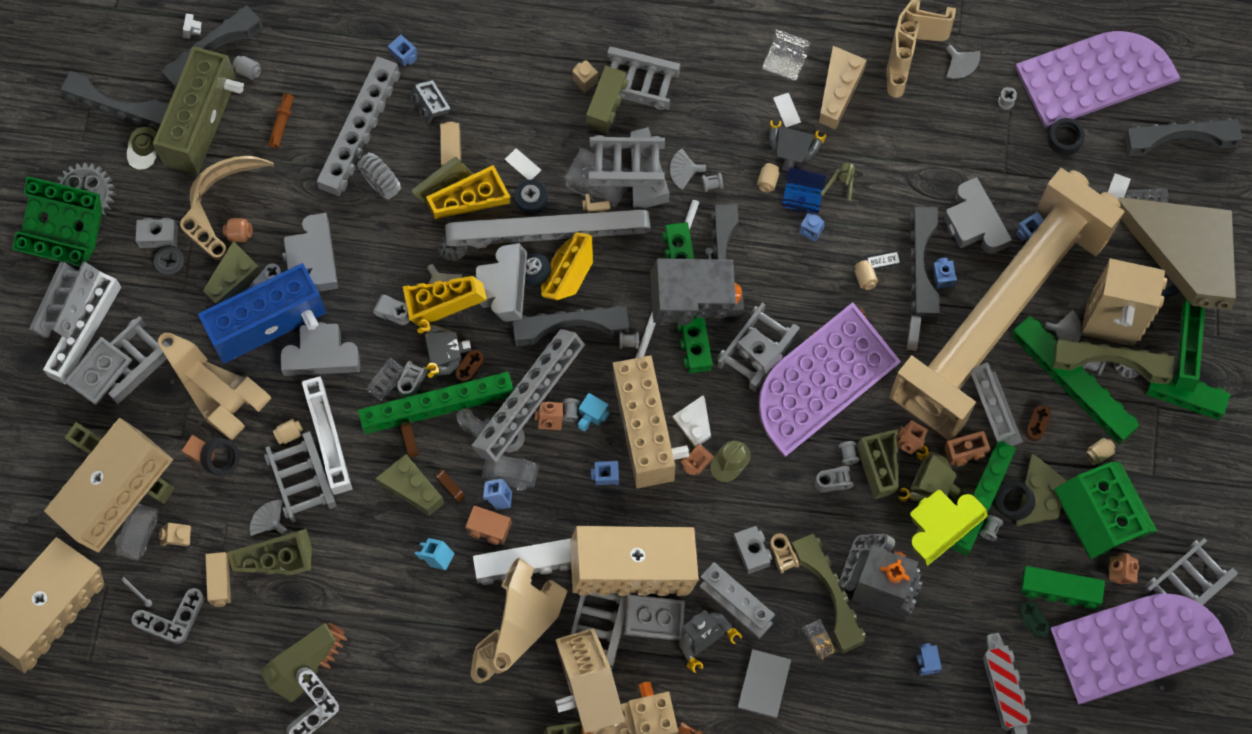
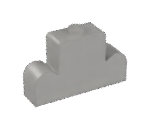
M976 177L962 183L958 187L955 196L958 205L947 209L944 217L948 225L947 230L949 234L954 236L960 248L982 240L981 247L983 251L988 254H994L1008 248L1012 239L978 178Z
M327 213L307 216L302 222L305 234L284 238L286 251L283 253L284 264H287L289 270L303 263L318 291L338 289Z
M518 243L500 247L496 252L498 263L481 265L476 269V279L483 283L487 298L486 301L479 304L483 308L491 307L493 312L502 321L522 319L527 251Z
M318 322L319 326L314 330H308L306 325H302L300 327V348L288 345L281 352V371L284 376L360 372L358 348L352 342H346L341 345V331L338 324Z

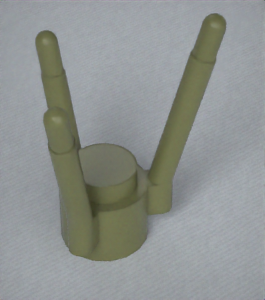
M843 163L840 169H836L835 174L824 187L820 196L827 192L839 176V179L848 186L847 201L850 202L855 166L851 163Z

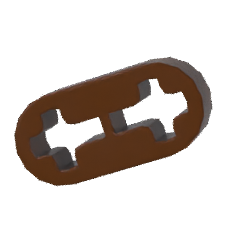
M479 350L470 351L457 368L456 378L460 383L472 381L483 366L484 357ZM476 356H478L479 362H478V361H475V362L471 365V363H472V358H471V357H474V358H475ZM469 368L468 377L464 376L461 378V372L465 373Z
M1040 405L1033 411L1026 429V437L1029 440L1039 441L1044 435L1051 417V411L1048 407ZM1041 411H1043V412H1044V417L1042 418L1041 421H1038V418H1039V414H1038V413H1040ZM1037 425L1039 426L1037 430L1038 433L1036 434V436L1032 435L1033 431L1031 430H1033Z
M410 421L400 423L409 458L419 456Z
M441 469L434 475L440 485L457 503L465 497L462 490L444 470Z

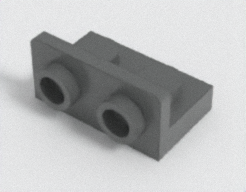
M433 80L414 85L410 93V99L426 124L430 123L433 117L449 113L450 107Z

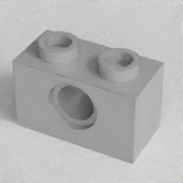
M144 218L143 220H137L135 241L139 248H164L169 246L177 248L178 226L175 220L171 218H162L161 220ZM156 230H161L160 233L153 234Z
M756 328L752 329L738 342L740 355L744 359L751 360L753 367L766 375L783 359L781 351ZM757 351H763L761 354H755Z
M757 526L734 533L733 539L747 574L770 567L772 555L769 548L765 549L763 532L761 530L758 531ZM750 546H756L758 547L759 551L757 553H751L748 548Z

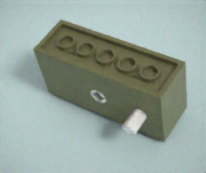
M195 46L192 47L153 142L164 166L196 175L199 174L231 93L241 94L243 92L244 83L236 81V75L227 55Z

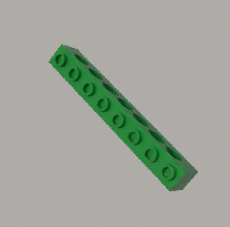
M688 222L666 225L665 231L662 232V241L667 245L665 258L694 259ZM674 242H678V243H680L682 246H681V247H675V246L673 245V243H674ZM695 316L692 322L687 325H678L677 323L678 332L682 333L680 347L681 350L685 351L683 365L684 368L688 369V374L711 371L713 364L705 318H697ZM688 331H695L697 336H690ZM691 349H698L700 354H693Z
M509 372L359 409L358 412L364 434L401 426L400 423L407 421L412 423L507 399L513 392V386Z

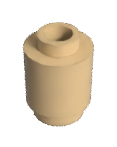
M770 163L762 167L757 186L761 191L768 193L775 190L780 174L779 167Z
M867 260L857 263L854 266V272L860 288H865V290L873 289L878 279L872 264H869Z
M291 419L273 430L278 443L286 444L302 436L301 431H303L299 420Z
M1102 438L1090 446L1085 455L1091 464H1101L1115 454V445L1110 439Z

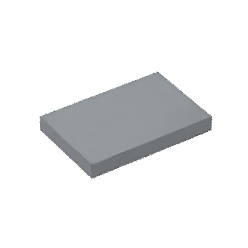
M100 337L64 382L94 405H97L132 362V359Z
M631 594L626 595L623 635L680 641L683 635L685 601Z
M752 649L738 709L777 719L791 659Z

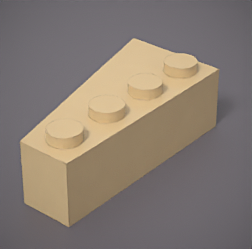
M833 46L819 123L836 130L865 70L866 59Z

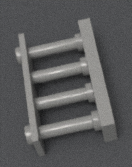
M609 47L608 61L611 62L610 67L617 69L620 64L629 66L626 79L629 81L626 90L622 91V99L654 106L658 110H669L670 99L666 98L671 78L679 77L680 63ZM636 69L647 71L641 92L630 89ZM655 73L664 75L659 96L648 94Z
M601 135L590 137V148H595V170L589 172V186L664 187L665 172L659 171V149H665V138L659 136H652L650 138L604 137ZM603 148L614 149V170L612 172H604L602 170ZM622 149H633V168L631 172L621 171ZM640 149H652L650 172L640 171Z
M60 262L29 330L43 338H48L53 330L69 339L99 274V270L86 262L82 263L79 271L65 262Z
M763 302L759 307L755 306L750 314L752 317L727 350H722L717 357L718 368L721 369L727 363L749 378V389L754 392L757 391L767 375L762 371L752 372L730 357L736 348L740 350L738 342L754 329L753 326L759 319L782 334L781 337L783 338L779 343H775L769 338L767 339L781 351L783 356L798 336L800 327L796 324H793L791 328H785L764 314L765 304Z
M140 316L130 321L127 328L111 342L117 349L124 347L139 362V365L134 370H130L127 367L123 372L125 378L120 383H114L110 388L111 390L108 394L117 404L167 359L159 344L143 329L146 324ZM136 334L154 349L153 353L148 357H144L129 342ZM166 341L163 342V346H170Z
M988 362L972 368L970 371L997 441L1005 442L1011 446L1022 443L1023 440L996 372H992Z
M310 431L302 434L304 441H301V444L273 454L269 446L265 447L267 454L264 456L267 465H272L285 503V507H282L286 519L290 517L292 523L296 522L294 513L323 503V505L327 504L329 509L337 507ZM302 451L309 452L311 458H308V461L281 471L278 470L275 461ZM309 468L311 470L315 469L317 475L313 476V479L285 489L282 478ZM314 486H321L323 493H320V496L293 506L290 505L289 495Z
M1204 538L1200 542L1194 541L1188 547L1190 551L1157 580L1155 577L1146 584L1148 588L1143 593L1147 595L1153 590L1156 594H1167L1159 586L1167 577L1185 597L1204 605L1238 573L1234 568L1227 572L1217 565L1201 548L1207 542ZM1196 553L1217 575L1218 581L1214 585L1211 582L1209 583L1187 560L1191 555ZM1180 565L1203 588L1202 591L1204 593L1200 597L1197 594L1194 595L1173 573Z
M715 562L701 576L704 582L700 585V589L759 640L773 625L770 620L775 614Z
M598 593L590 594L591 596L616 601V604H620L618 612L614 611V613L584 606L586 596H580L571 635L592 629L591 627L579 625L582 613L612 620V623H615L613 631L609 630L608 632L595 629L598 638L607 639V642H610L608 650L604 649V653L611 669H613L624 626L626 596H620L617 593H610L606 596H601Z

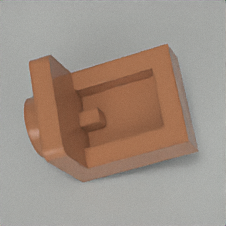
M698 444L689 454V457L681 461V464L684 465L683 469L688 474L698 475L712 461L714 456L701 444Z

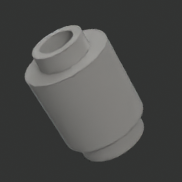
M237 56L233 62V69L251 80L257 78L261 73L260 64L245 56Z

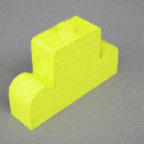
M937 490L929 498L922 499L918 507L910 513L913 523L922 531L913 536L912 546L916 555L927 566L988 516L986 508L974 496L969 494L963 495L958 499V505H955L941 490Z

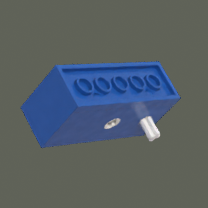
M301 263L199 313L198 316L223 364L304 324H306L308 330L316 329L319 326L316 318L327 312L305 265Z

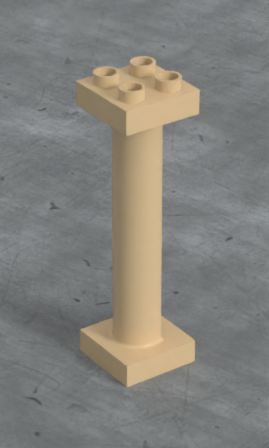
M1060 168L1050 180L1036 210L1044 221L930 365L927 367L911 355L897 373L889 398L948 441L955 439L965 427L976 401L960 391L971 376L970 371L972 368L980 365L1074 243H1077L1097 257L1110 240L1125 212L1120 208L1121 204L1116 197L1107 192H1103L1100 195L1088 186L1087 178L1077 171L1067 172Z

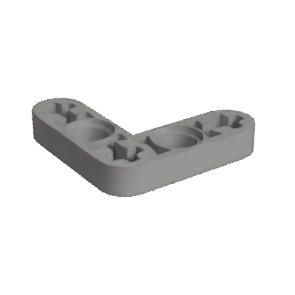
M866 534L856 537L844 566L839 585L848 591H852L858 584L872 545L891 552L895 546V539L887 534Z
M196 588L189 589L185 593L172 622L147 611L138 610L132 615V623L142 631L174 644H181L186 640L204 602V595ZM197 593L199 600H194L192 603L190 596H195ZM192 603V607L195 609L192 610L190 607H187L186 604L190 606ZM184 611L191 613V618L188 621L181 620V614ZM144 615V618L150 621V625L145 622L139 624L137 618H141ZM157 622H163L165 627L163 631L156 632L154 625ZM171 625L170 629L174 632L180 630L182 636H177L175 639V636L168 632L169 626Z
M302 667L297 671L296 679L315 705L290 723L286 729V734H294V729L299 730L300 734H311L333 717L339 709L337 701L313 670L309 667ZM305 673L308 675V677L310 678V680L313 682V683H311L310 685H309L308 682L303 678V675H304ZM316 687H321L322 694L317 697L313 696V690ZM324 699L331 705L332 708L330 710L322 702ZM314 714L317 715V721L314 724H309L307 721L308 717ZM302 722L308 727L307 729L302 726Z

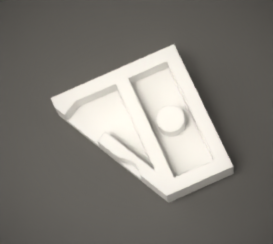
M701 396L673 415L674 421L695 448L698 444H702L711 438L704 396Z

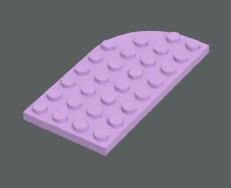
M1125 31L1102 33L1015 65V69L1045 129L1052 127L1059 119H1075L1178 82L1180 79L1169 56L1160 46L1142 35Z
M854 303L847 306L779 361L763 382L759 396L761 423L767 436L783 457L791 453L901 362Z
M1176 594L1147 596L1050 628L1078 705L1234 654L1227 635L1214 614L1195 600Z

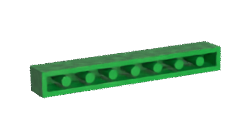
M1029 316L1013 330L1011 337L1118 445H1121L1140 426L1137 419L1133 415L1128 414L1124 410L1123 405L1119 401H1115L1110 396L1109 391L1105 387H1101L1096 382V378L1091 373H1087L1082 365L1072 371L1052 368L1054 346L1056 344L1055 337L1051 333L1046 332L1037 319Z

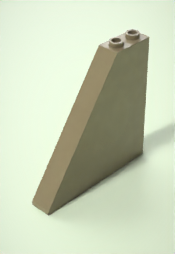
M1118 198L1121 204L1120 208L1125 211L1121 217L1122 222L1162 270H1165L1166 275L1192 306L1221 310L1232 309L1236 299L1232 211Z

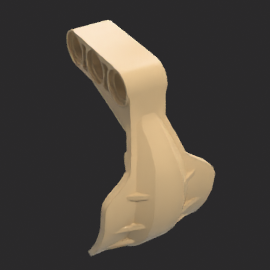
M253 156L232 157L207 167L193 182L190 189L191 209L182 218L180 226L183 232L213 259L222 260L227 252V248L216 237L200 204L202 201L201 196L215 182L228 175L261 167H274L273 162ZM194 222V228L191 230L185 229L186 223ZM202 234L209 235V239L206 242L199 241V237ZM220 246L223 248L222 253L214 254V248Z

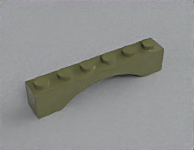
M1070 339L1058 340L1054 346L1052 368L1072 371L1087 363L1105 361L1132 368L1148 382L1168 385L1173 379L1174 356H1169L1167 353L1153 354L1147 350L1132 351L1126 347L1111 348V346L1106 344L1097 346L1091 345L1090 342H1072Z
M75 422L65 439L88 454L94 450L101 440L100 437ZM159 477L147 493L165 504L175 487Z
M813 533L792 542L791 547L797 556L799 565L815 574L823 582L831 595L836 615L833 638L841 654L863 645L864 638H866L865 632L861 626L858 627L855 621L857 616L855 611L850 609L847 604L849 600L845 591L840 590L838 585L840 584L839 578L830 569V566H832L831 561L827 555L824 556L821 550L823 549L821 540L816 538Z

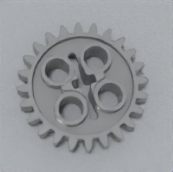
M77 163L76 169L69 166V173L63 171L64 178L58 176V179L61 181L58 184L72 187L73 182L79 180V185L75 188L99 193L103 215H106L105 208L111 209L108 203H114V200L110 196L116 194L110 190L115 188V186L109 184L112 179L107 177L108 173L106 171L102 172L101 167L96 168L94 164L88 167V164L84 163L81 168ZM97 180V186L91 188V183Z

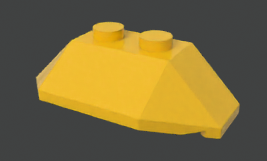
M576 232L572 235L571 239L567 240L557 250L550 263V276L545 282L541 283V295L543 297L559 300L577 293L593 263L592 236L590 234Z

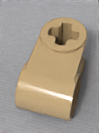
M784 534L774 535L769 547L780 574H783L785 570L792 567H799V561L792 550L788 538ZM781 540L784 543V547L777 548L774 542Z

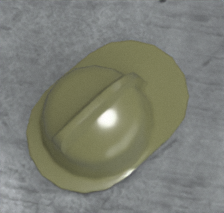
M150 127L137 128L129 138L127 160L133 168L138 170L149 168L156 159L157 151L153 142L157 132Z
M735 440L724 444L710 464V470L714 478L721 482H729L738 477L750 461L751 453L746 444Z

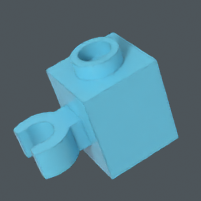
M588 393L579 407V415L583 416V418L578 423V428L585 432L591 422L598 426L601 421L605 422L610 414L609 404Z
M428 538L426 543H420L423 549L421 552H415V555L419 559H424L430 567L446 570L454 556V552L440 540Z

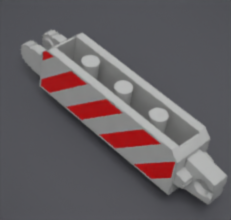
M999 633L987 635L988 650L983 656V662L1001 727L1005 731H1011L1012 734H1027L1026 727L1030 724L1031 715L1029 709H1025L1023 702L1026 699L1023 689H1020L1018 684L1020 681L1019 672L1014 670V654L1012 650H1009L1008 645L1004 646Z

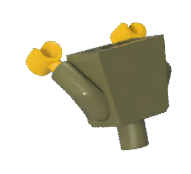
M923 445L920 450L925 453H916L917 458L923 461L910 489L913 492L909 493V490L906 488L900 489V492L907 493V496H898L899 500L906 502L910 498L911 501L920 502L924 498H929L937 490H941L946 496L957 497L960 488L953 484L956 473L952 470L947 458L933 451L928 452V448Z

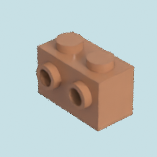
M981 431L947 441L944 450L950 465L962 466L969 460L979 461L986 458L990 446L985 432Z
M473 506L466 524V530L471 537L477 539L483 537L491 544L498 545L500 543L504 545L512 521L511 518Z

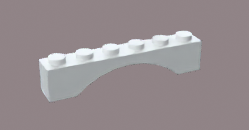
M321 376L302 381L333 495L353 490Z

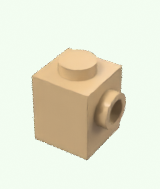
M587 60L583 63H578L573 68V81L584 93L598 83V72Z

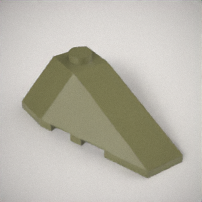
M307 529L227 552L232 571L294 575L311 570L312 546Z
M325 623L272 659L259 672L270 689L293 702L305 692L296 679L297 671L302 667H309L317 674V668L328 655L336 639ZM305 673V674L303 675V678H304V679L308 682V684H309L310 678H309L308 675Z

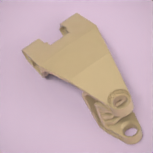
M911 0L899 16L886 69L887 91L890 96L898 98L904 94L916 39L947 40L952 30L956 8L947 7L946 14L941 15L919 10L920 1Z
M171 333L160 335L158 339L160 348L205 420L230 441L245 427L233 414L244 403L250 404L259 412L271 400V397L249 377L236 375L207 362V358L192 342ZM166 338L173 339V343L169 347L163 346V341Z
M517 558L512 563L501 587L506 589V601L500 631L498 629L494 630L478 643L475 648L471 677L477 683L488 680L494 673L499 674L508 670L558 618L567 594V590L553 580H548L541 591L532 586L531 576L534 568L520 558ZM478 668H481V669L484 670V672H485V677H484V678H480V677L478 676V674H477V669H478Z

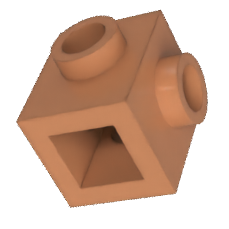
M541 402L539 409L535 410V421H538V429L561 430L563 403Z
M911 420L905 427L899 428L897 447L912 455L917 449L920 450L923 447L928 430Z
M1119 553L1118 556L1110 557L1108 567L1109 580L1120 585L1137 583L1139 570L1137 559L1131 557L1128 553Z

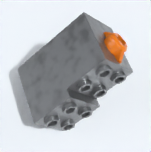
M657 259L650 271L653 323H659L660 325H668L670 323L687 325L692 322L695 316L697 318H706L707 316L725 318L741 300V287L734 281L733 260Z
M872 545L852 601L904 620L906 615H911L916 603L913 597H917L923 581H920V569L917 568L918 561L907 558L902 552L895 551L892 554L887 552L888 550Z

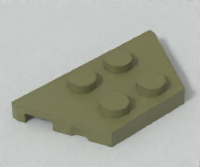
M1034 454L1030 457L1025 484L1034 493L1036 499L1035 508L1028 517L1016 521L1017 527L1030 523H1040L1044 520L1058 519L1061 510V503L1053 489L1067 480ZM1024 492L1022 494L1019 510L1026 503L1027 498Z

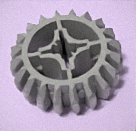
M368 153L360 158L357 163L358 170L380 196L390 199L400 191V182L382 159L373 153Z

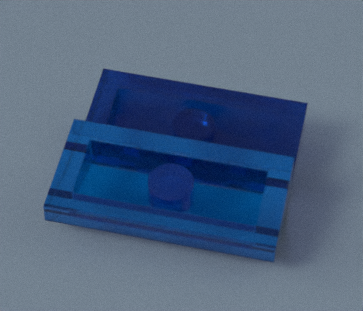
M790 168L782 206L819 214L822 199L820 193L824 189L826 175Z

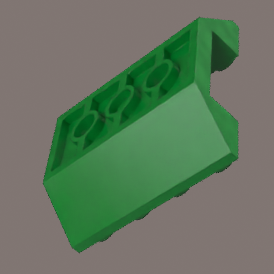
M27 176L23 195L28 196L22 231H16L12 250L81 267L83 262H88L96 246L102 216L100 194ZM42 212L48 214L46 222H43L40 218ZM79 220L84 224V228L81 231L76 229V222Z
M1109 462L1077 475L1053 489L1090 560L1137 537L1141 539L1157 532L1121 462ZM1098 483H1103L1107 490L1105 492L1101 491ZM1117 518L1124 520V527L1118 525Z

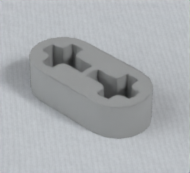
M911 315L907 350L917 351L921 316Z

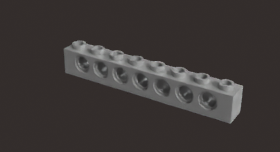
M377 56L317 179L319 189L340 196L341 192L345 191L349 175H353L355 163L362 156V148L364 144L369 142L370 132L372 128L376 127L378 122L377 117L385 108L386 98L391 96L392 86L400 77L397 63ZM373 94H379L377 97H371ZM367 109H371L368 113L364 112ZM358 125H364L362 128H356ZM352 140L356 141L354 144H349ZM344 156H349L346 160L341 159ZM335 172H342L338 176L333 175Z
M559 330L471 445L481 458L497 462L585 346L575 332Z

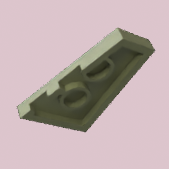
M454 157L426 180L419 183L418 186L412 189V192L420 201L425 203L427 196L473 175V172L457 157Z

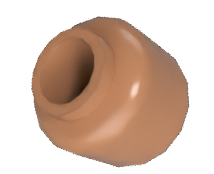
M230 218L227 224L223 226V235L227 237L229 242H246L252 236V225L245 218Z

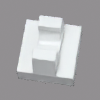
M186 14L183 26V38L190 39L191 34L200 35L202 22L193 20V15Z

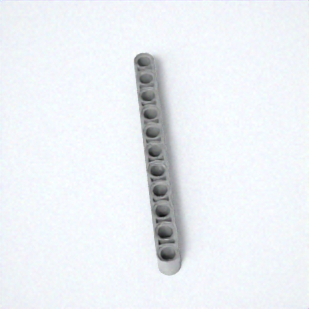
M647 210L453 222L445 225L446 244L448 246L570 239L576 232L590 234L592 237L643 234L651 230L649 211Z

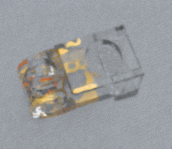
M462 409L457 413L459 426L476 438L490 422L488 418L484 422L473 416L469 409Z
M820 619L802 628L820 660L835 653L834 646Z

